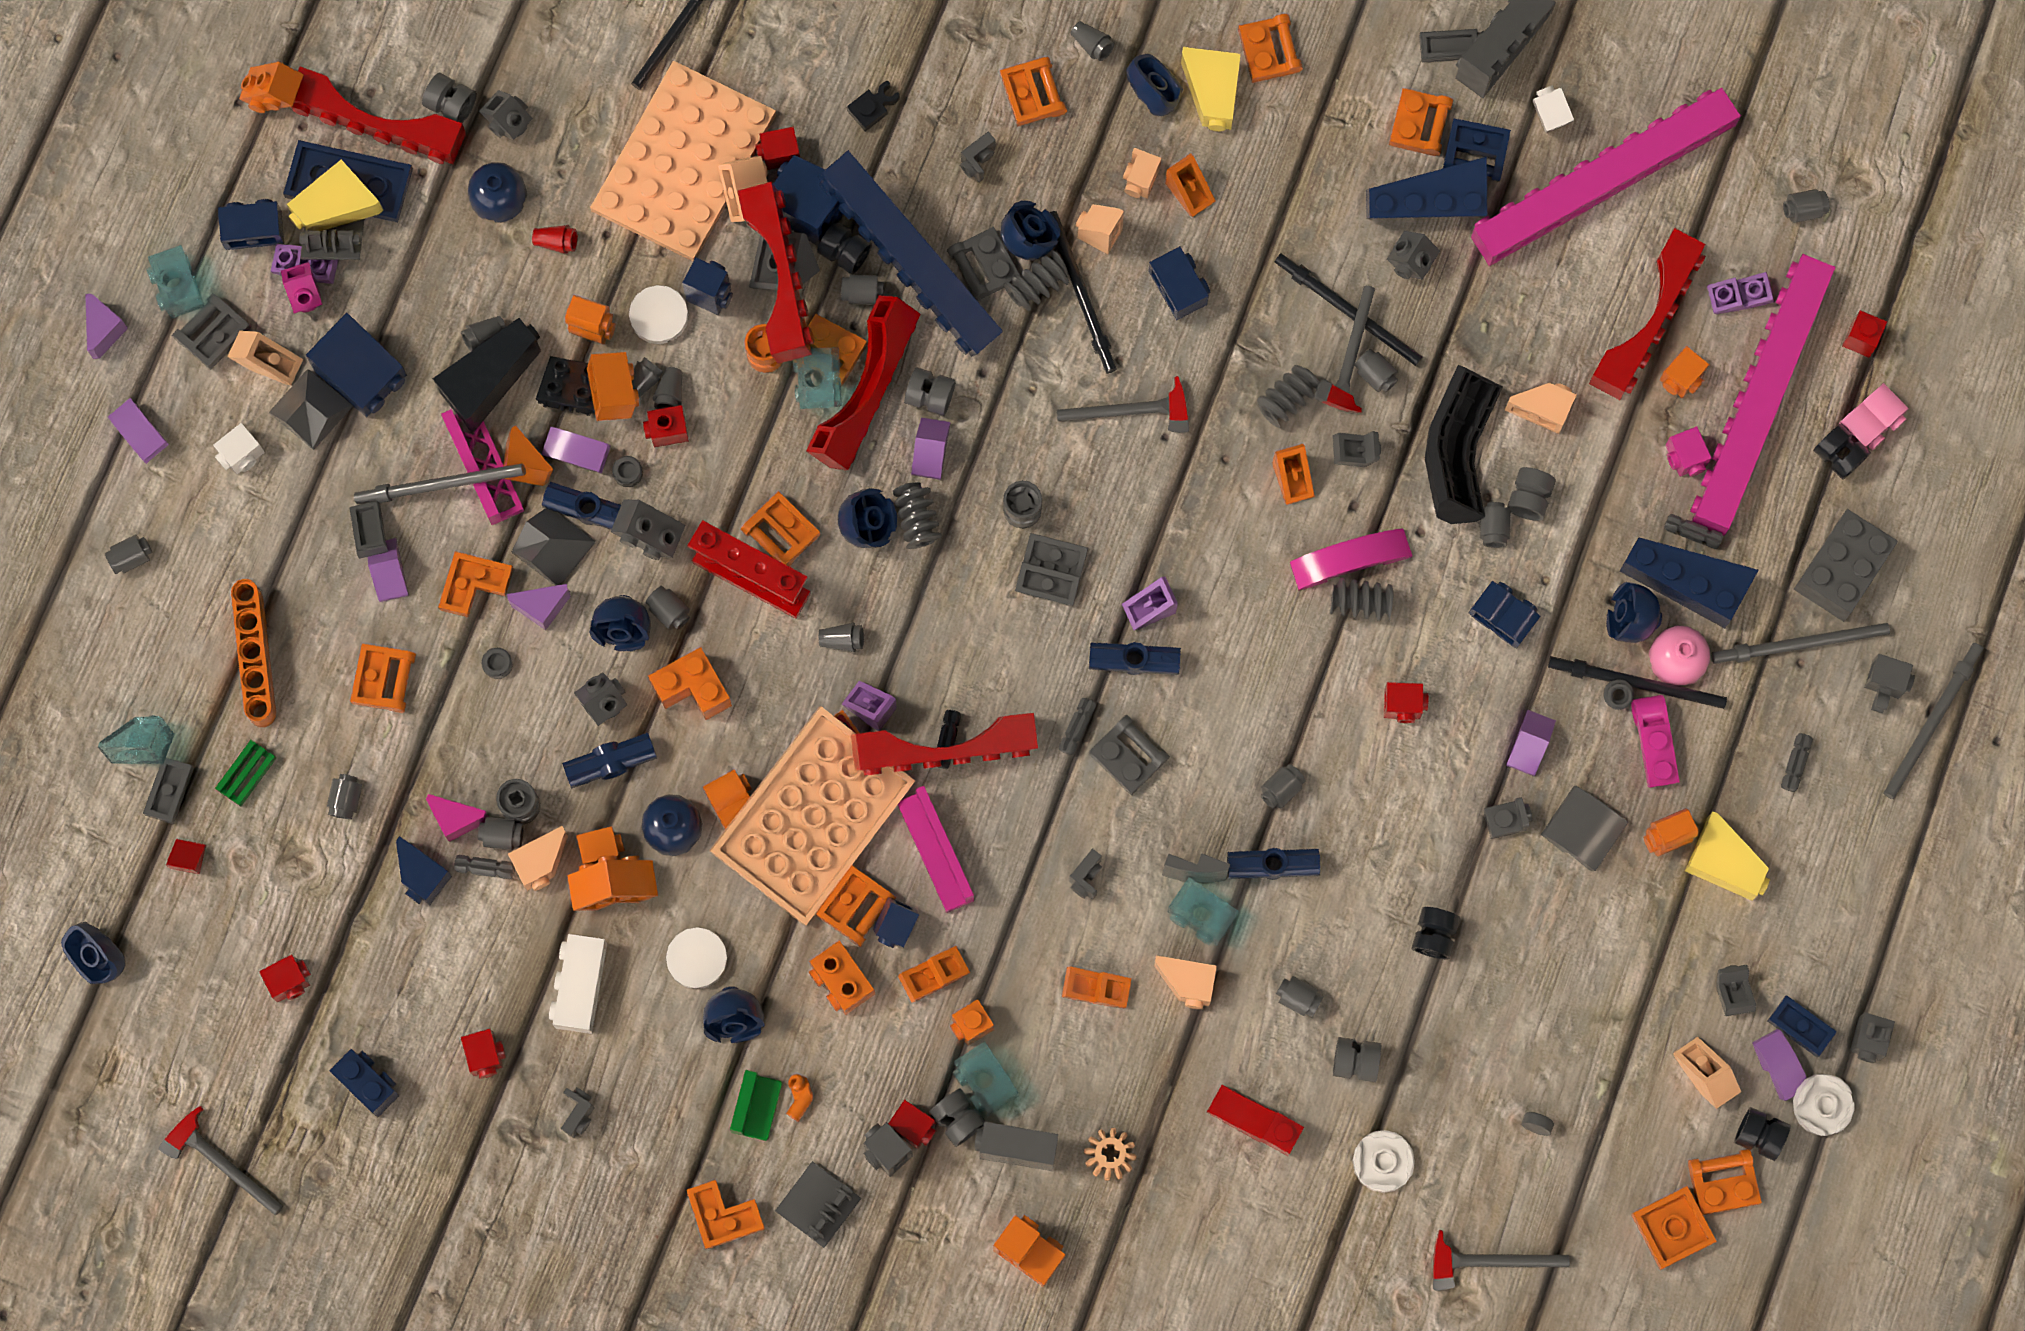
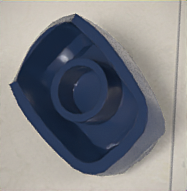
M1142 54L1135 57L1126 69L1127 79L1135 94L1147 105L1154 116L1170 114L1180 101L1183 91L1180 83L1153 55Z
M86 921L71 926L61 940V946L66 957L77 972L90 984L113 981L121 975L126 966L124 955L112 940Z

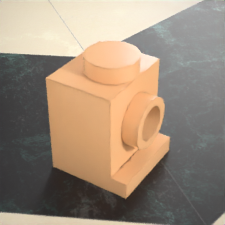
M1134 148L1131 163H1128L1123 179L1127 180L1124 192L1135 198L1142 196L1148 199L1161 167V158Z

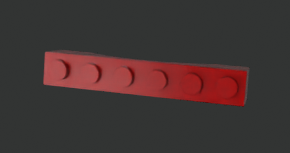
M301 66L299 67L298 72L302 73L303 77L294 103L291 106L295 113L306 117L309 114L317 116L320 121L330 126H335L337 123L345 126L349 132L361 136L363 133L371 135L374 140L384 145H389L391 142L399 145L403 151L416 155L417 152L425 154L428 159L438 164H444V161L454 164L466 135L462 123L437 114L410 120H391L370 115L346 101L333 87L326 75Z
M772 182L738 190L743 219L750 228L766 240L777 265V299L772 315L765 327L770 354L778 364L812 355L810 345L814 344V337L810 326L806 327L805 317L809 316L805 300L800 298L799 290L803 289V284L799 272H795L793 262H797V255L793 244L789 245L788 235L792 234L790 222L787 217H784L782 208L786 207L782 190L778 191Z
M1674 228L1656 261L1659 272V296L1653 316L1646 326L1634 337L1617 347L1606 350L1589 382L1590 385L1618 400H1621L1624 392L1631 394L1638 381L1634 374L1638 367L1643 370L1652 356L1651 353L1647 352L1652 343L1658 345L1666 330L1661 325L1665 318L1671 321L1679 307L1675 303L1679 294L1685 296L1693 281L1688 276L1692 269L1698 272L1706 258L1705 255L1701 254L1706 244Z
M878 296L867 320L868 352L859 384L844 407L829 420L817 426L806 450L807 453L829 468L849 470L855 460L858 448L868 432L871 420L880 406L885 390L892 380V375L898 362L904 355L905 347L916 329V324L921 314L900 298Z
M1034 713L998 717L986 730L976 737L949 747L930 748L914 745L897 738L886 730L851 735L855 771L863 770L864 776L882 774L883 767L893 766L894 772L912 770L911 764L923 763V768L925 769L941 767V760L953 759V765L971 763V757L982 756L983 761L1001 759L1000 753L1011 752L1012 758L1030 756L1029 750L1038 749Z

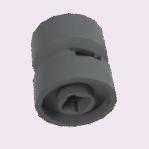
M437 73L426 87L422 98V105L435 113L443 112V116L463 123L474 107L477 93L463 84L456 86L454 79L442 73Z
M916 367L910 378L904 403L917 408L925 405L928 411L945 416L953 396L956 380L943 375L935 378L931 371ZM925 389H931L930 393L927 394Z
M1520 468L1515 481L1517 490L1512 491L1507 508L1518 517L1532 521H1542L1549 504L1545 498L1551 497L1556 479L1552 475L1535 468Z
M1021 480L1014 482L1008 486L1004 493L1003 512L1009 524L1016 528H1029L1036 524L1041 517L1042 495L1038 487L1030 481Z
M511 779L500 786L496 801L498 808L506 819L516 820V823L525 825L537 817L540 812L539 797L528 782L522 779Z
M1338 1037L1333 1076L1350 1079L1353 1075H1357L1359 1080L1376 1082L1381 1058V1043L1363 1041L1360 1045L1357 1044L1355 1039Z
M961 1088L949 1094L929 1112L939 1126L946 1127L945 1134L955 1147L976 1134L977 1129L983 1128L986 1122L977 1109H970L971 1101Z

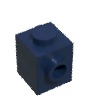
M888 897L873 928L876 936H879L878 941L891 948H894L895 944L904 948L918 919V911L909 905Z

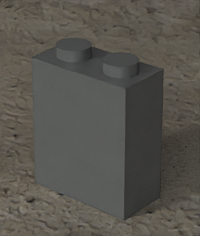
M985 1122L983 1129H977L974 1147L975 1151H980V1159L1053 1171L1058 1134Z

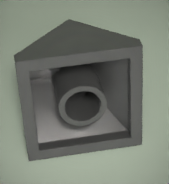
M792 232V234L788 235L789 245L793 244L797 255V262H793L795 272H799L802 284H804L817 274L820 269L807 235ZM760 235L749 288L777 291V265L771 248Z
M307 369L269 411V414L314 450L353 405Z
M545 508L526 521L511 552L553 585L557 586L562 585L596 542L559 513Z

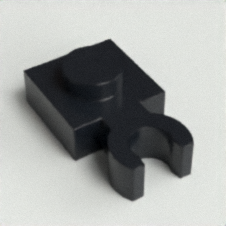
M885 81L879 86L877 94L874 95L868 89L846 107L847 112L865 132L888 115L885 108L886 105H895L900 100L898 92L893 96H886L884 94L890 88L889 81Z

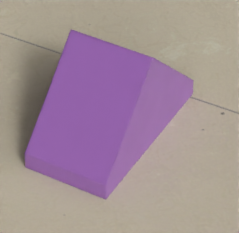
M85 294L87 351L93 359H100L128 328L120 317L93 294Z
M921 417L915 439L911 475L941 480L951 422Z
M396 538L386 540L388 552L368 557V567L379 602L409 596Z
M1161 577L1122 603L1133 630H1139L1176 614L1178 605L1166 577Z
M567 584L507 594L512 608L544 630L549 627L571 597Z
M858 681L842 702L846 709L877 731L882 729L897 709L896 699L893 696L861 681Z
M1527 710L1506 766L1535 776L1549 744L1556 720Z

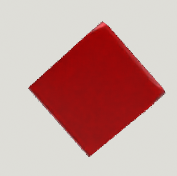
M176 839L166 866L173 870L200 874L206 844Z

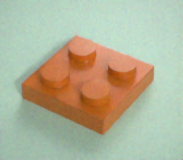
M1688 1186L1631 1214L1660 1270L1717 1242Z

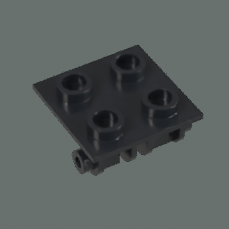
M550 356L536 396L538 403L543 404L544 408L559 409L560 407V410L564 411L566 406H568L570 413H573L574 408H576L577 413L586 414L587 416L595 414L587 373L588 363Z

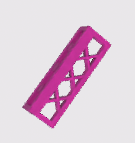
M452 409L441 413L467 473L480 471L477 464L483 465L482 470H487L488 467L492 469L503 467L501 458L484 421L475 430L474 435L461 430L458 422L462 420L457 414L454 415ZM480 431H482L485 439L478 437ZM465 438L471 439L469 446ZM476 442L488 445L490 449L485 461L472 455ZM492 457L497 465L490 463ZM500 479L497 487L485 482L473 484L491 525L524 512L511 480ZM504 482L509 491L502 489ZM488 489L495 491L493 498ZM499 494L512 497L515 507L499 513L495 505Z
M921 786L916 789V794L901 800L897 806L945 912L948 913L973 902L974 894L925 787Z

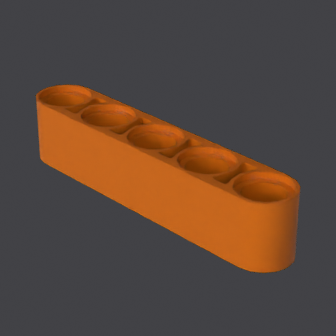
M241 579L233 585L231 598L244 712L255 726L267 727L276 718V705L264 599L262 592L253 581ZM244 591H254V595L250 600H240ZM248 619H257V624L253 629H244V624ZM259 647V656L254 659H248V651L251 648ZM254 677H264V681L260 687H250V683ZM260 705L267 706V711L262 717H254L255 708Z

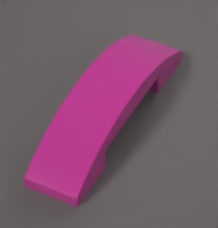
M1401 528L1358 537L1314 551L1290 561V566L1299 591L1326 583L1328 579L1382 563L1383 565H1388L1411 558L1412 553L1404 529Z

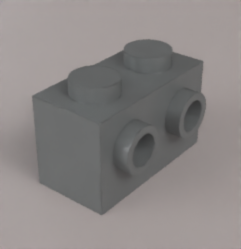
M624 499L611 533L621 537L619 541L622 544L632 548L639 547L644 550L643 555L659 560L660 557L673 558L686 525L641 500Z
M887 1122L883 1126L877 1123L864 1135L866 1141L863 1144L866 1151L863 1154L866 1160L876 1171L881 1167L889 1177L913 1157L912 1150Z

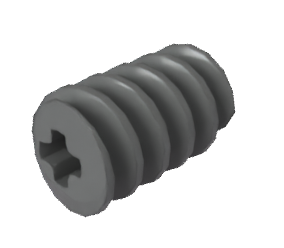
M1054 250L1050 252L1051 258L1047 256L1041 257V265L1037 262L1031 264L1032 272L1024 269L1021 273L1022 278L1016 275L1012 277V284L1009 282L1004 283L1007 293L1019 307L1022 306L1027 311H1030L1029 301L1032 300L1039 305L1041 303L1040 293L1047 298L1050 297L1049 287L1058 292L1060 290L1059 280L1066 285L1070 284L1067 276L1068 270Z
M1294 365L1291 369L1292 374L1289 372L1285 373L1282 377L1283 381L1278 380L1275 382V389L1268 388L1265 392L1266 397L1259 396L1257 398V404L1261 413L1275 427L1280 428L1277 421L1279 418L1285 422L1289 421L1286 414L1287 410L1295 415L1298 413L1294 405L1295 403L1303 407L1306 406L1303 398L1304 395L1311 399L1315 398L1312 388L1317 389L1320 381L1307 368Z
M919 482L906 483L893 490V495L898 497L895 501L896 507L900 508L898 516L903 520L901 528L906 531L903 535L904 540L909 542L906 549L925 547L942 537L941 533L932 532V529L939 526V522L929 520V518L936 515V510H927L926 508L934 503L933 499H924V496L929 494L931 489L921 487Z
M1341 577L1338 583L1333 585L1330 614L1334 613L1336 607H1340L1341 616H1345L1348 609L1351 608L1354 618L1358 616L1360 610H1363L1365 619H1369L1372 612H1375L1377 621H1381L1384 613L1387 614L1390 621L1394 598L1393 586L1388 584L1384 592H1382L1381 584L1376 582L1373 589L1370 590L1369 582L1364 581L1359 589L1357 580L1352 579L1349 586L1346 587L1345 579Z

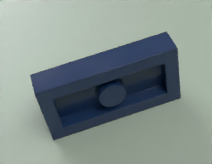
M1787 995L1781 1000L1767 1020V1022L1781 1030L1782 1033L1817 1058L1822 1054L1837 1032Z

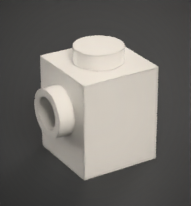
M1552 85L1537 91L1538 97L1533 99V103L1545 133L1574 121L1562 88L1554 90Z
M242 423L213 445L219 453L215 456L217 461L225 470L231 467L236 474H239L241 471L246 472L256 464V459L265 453L260 444Z

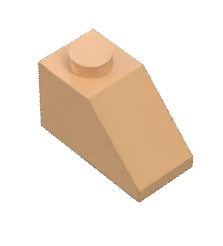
M761 156L747 157L718 165L731 222L745 221L742 216L738 190L767 183V167L762 161Z
M1092 204L1089 211H1083L1076 222V227H1078L1077 238L1109 254L1122 232L1124 211L1119 208Z
M239 331L227 356L253 372L286 385H292L303 361L296 354L261 333L254 331Z
M1547 383L1511 396L1505 411L1559 434L1577 394L1572 393V390L1563 384L1556 383L1554 385Z
M563 826L508 853L527 891L532 888L534 891L540 890L550 884L549 879L555 877L568 838Z
M1156 955L1154 967L1177 999L1185 1002V1007L1203 1009L1204 1005H1210L1217 966Z
M1696 1037L1673 1053L1675 1059L1699 1093L1716 1109L1741 1093L1731 1067L1699 1037Z

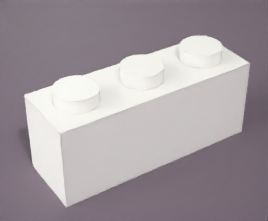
M568 934L567 942L562 941L559 959L564 960L562 972L557 971L554 989L558 990L557 1002H551L549 1020H553V1026L556 1029L592 1034L607 950L605 939Z

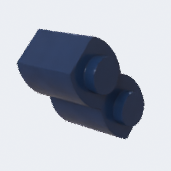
M1491 581L1470 609L1469 614L1480 624L1492 630L1498 637L1517 649L1541 616L1537 613L1538 609L1531 602L1525 599L1523 601L1516 599L1512 595L1514 593L1508 585L1503 582L1497 584Z

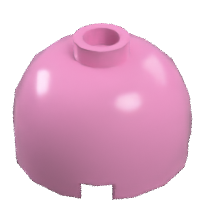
M1674 626L1668 628L1655 638L1649 650L1651 669L1661 682L1677 686L1694 684L1705 674L1710 663L1709 645L1705 637L1691 627Z

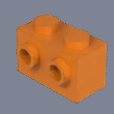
M281 62L250 67L248 75L242 81V92L239 99L248 103V107L258 113H265V111L270 110L278 111L281 108L291 107L303 74Z
M626 352L591 354L587 373L596 421L632 418L635 407L639 406V394L637 389H633L634 367L632 363H628Z
M840 940L809 961L812 970L809 971L810 976L818 987L824 984L830 994L826 998L836 1012L841 1009L847 1015L875 995L874 988Z

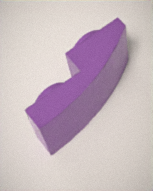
M276 244L271 267L273 274L281 275V270L309 262L316 282L334 283L338 260L300 259L302 246Z
M1767 272L1739 280L1735 277L1707 285L1714 314L1745 310L1775 302Z
M131 398L108 416L116 429L146 464L169 445L158 429L148 420Z
M550 427L541 455L602 473L611 445Z
M1776 1029L1752 1042L1762 1069L1770 1073L1779 1099L1786 1101L1795 1096L1797 1088L1807 1077L1789 1042L1781 1030Z

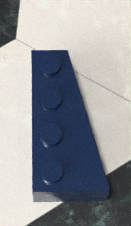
M1487 157L1366 189V219L1487 216Z
M1638 537L1620 569V572L1724 629L1732 620L1759 571L1758 569Z

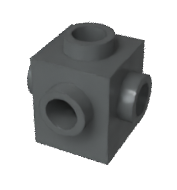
M500 90L479 111L489 121L488 128L499 138L505 136L514 140L526 131L527 125L533 119L526 111L528 106L517 96L513 97L511 94Z
M1404 231L1395 243L1387 260L1394 266V272L1404 279L1416 278L1423 280L1440 250L1425 234Z
M604 672L590 678L584 686L574 692L597 726L617 716L627 706V703L621 696L625 693L621 684L616 678L610 680Z

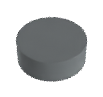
M632 456L619 458L612 468L615 481L623 487L637 485L643 476L640 462Z
M502 648L489 649L482 657V668L490 678L502 679L512 670L513 662L511 656Z
M1527 1112L1521 1125L1533 1133L1549 1136L1551 1135L1554 1123L1550 1118L1542 1114Z

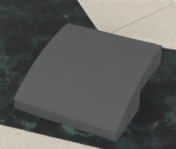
M1030 533L1015 591L1073 606L1089 547Z
M1573 786L1541 835L1560 851L1569 853L1590 871H1596L1628 824V821L1578 786Z
M1168 854L1162 876L1191 883L1225 881L1230 864L1205 854H1201L1198 864Z

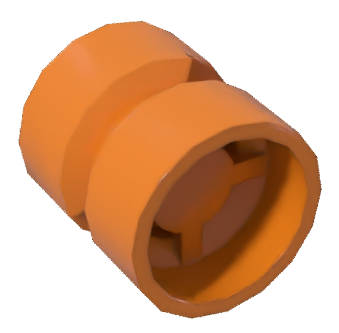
M760 324L751 328L746 334L744 341L749 364L755 370L763 373L773 372L782 365V363L778 364L770 354L765 329L767 324Z

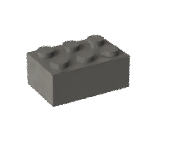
M1846 509L1793 590L1844 622L1852 613L1898 541L1849 509Z

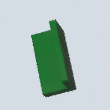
M745 1070L730 1127L731 1133L762 1141L768 1140L782 1087L781 1081L762 1077L757 1072Z

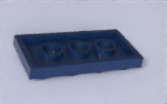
M298 140L283 192L285 198H295L342 159L380 202L383 211L379 215L372 217L398 223L413 171L412 165Z

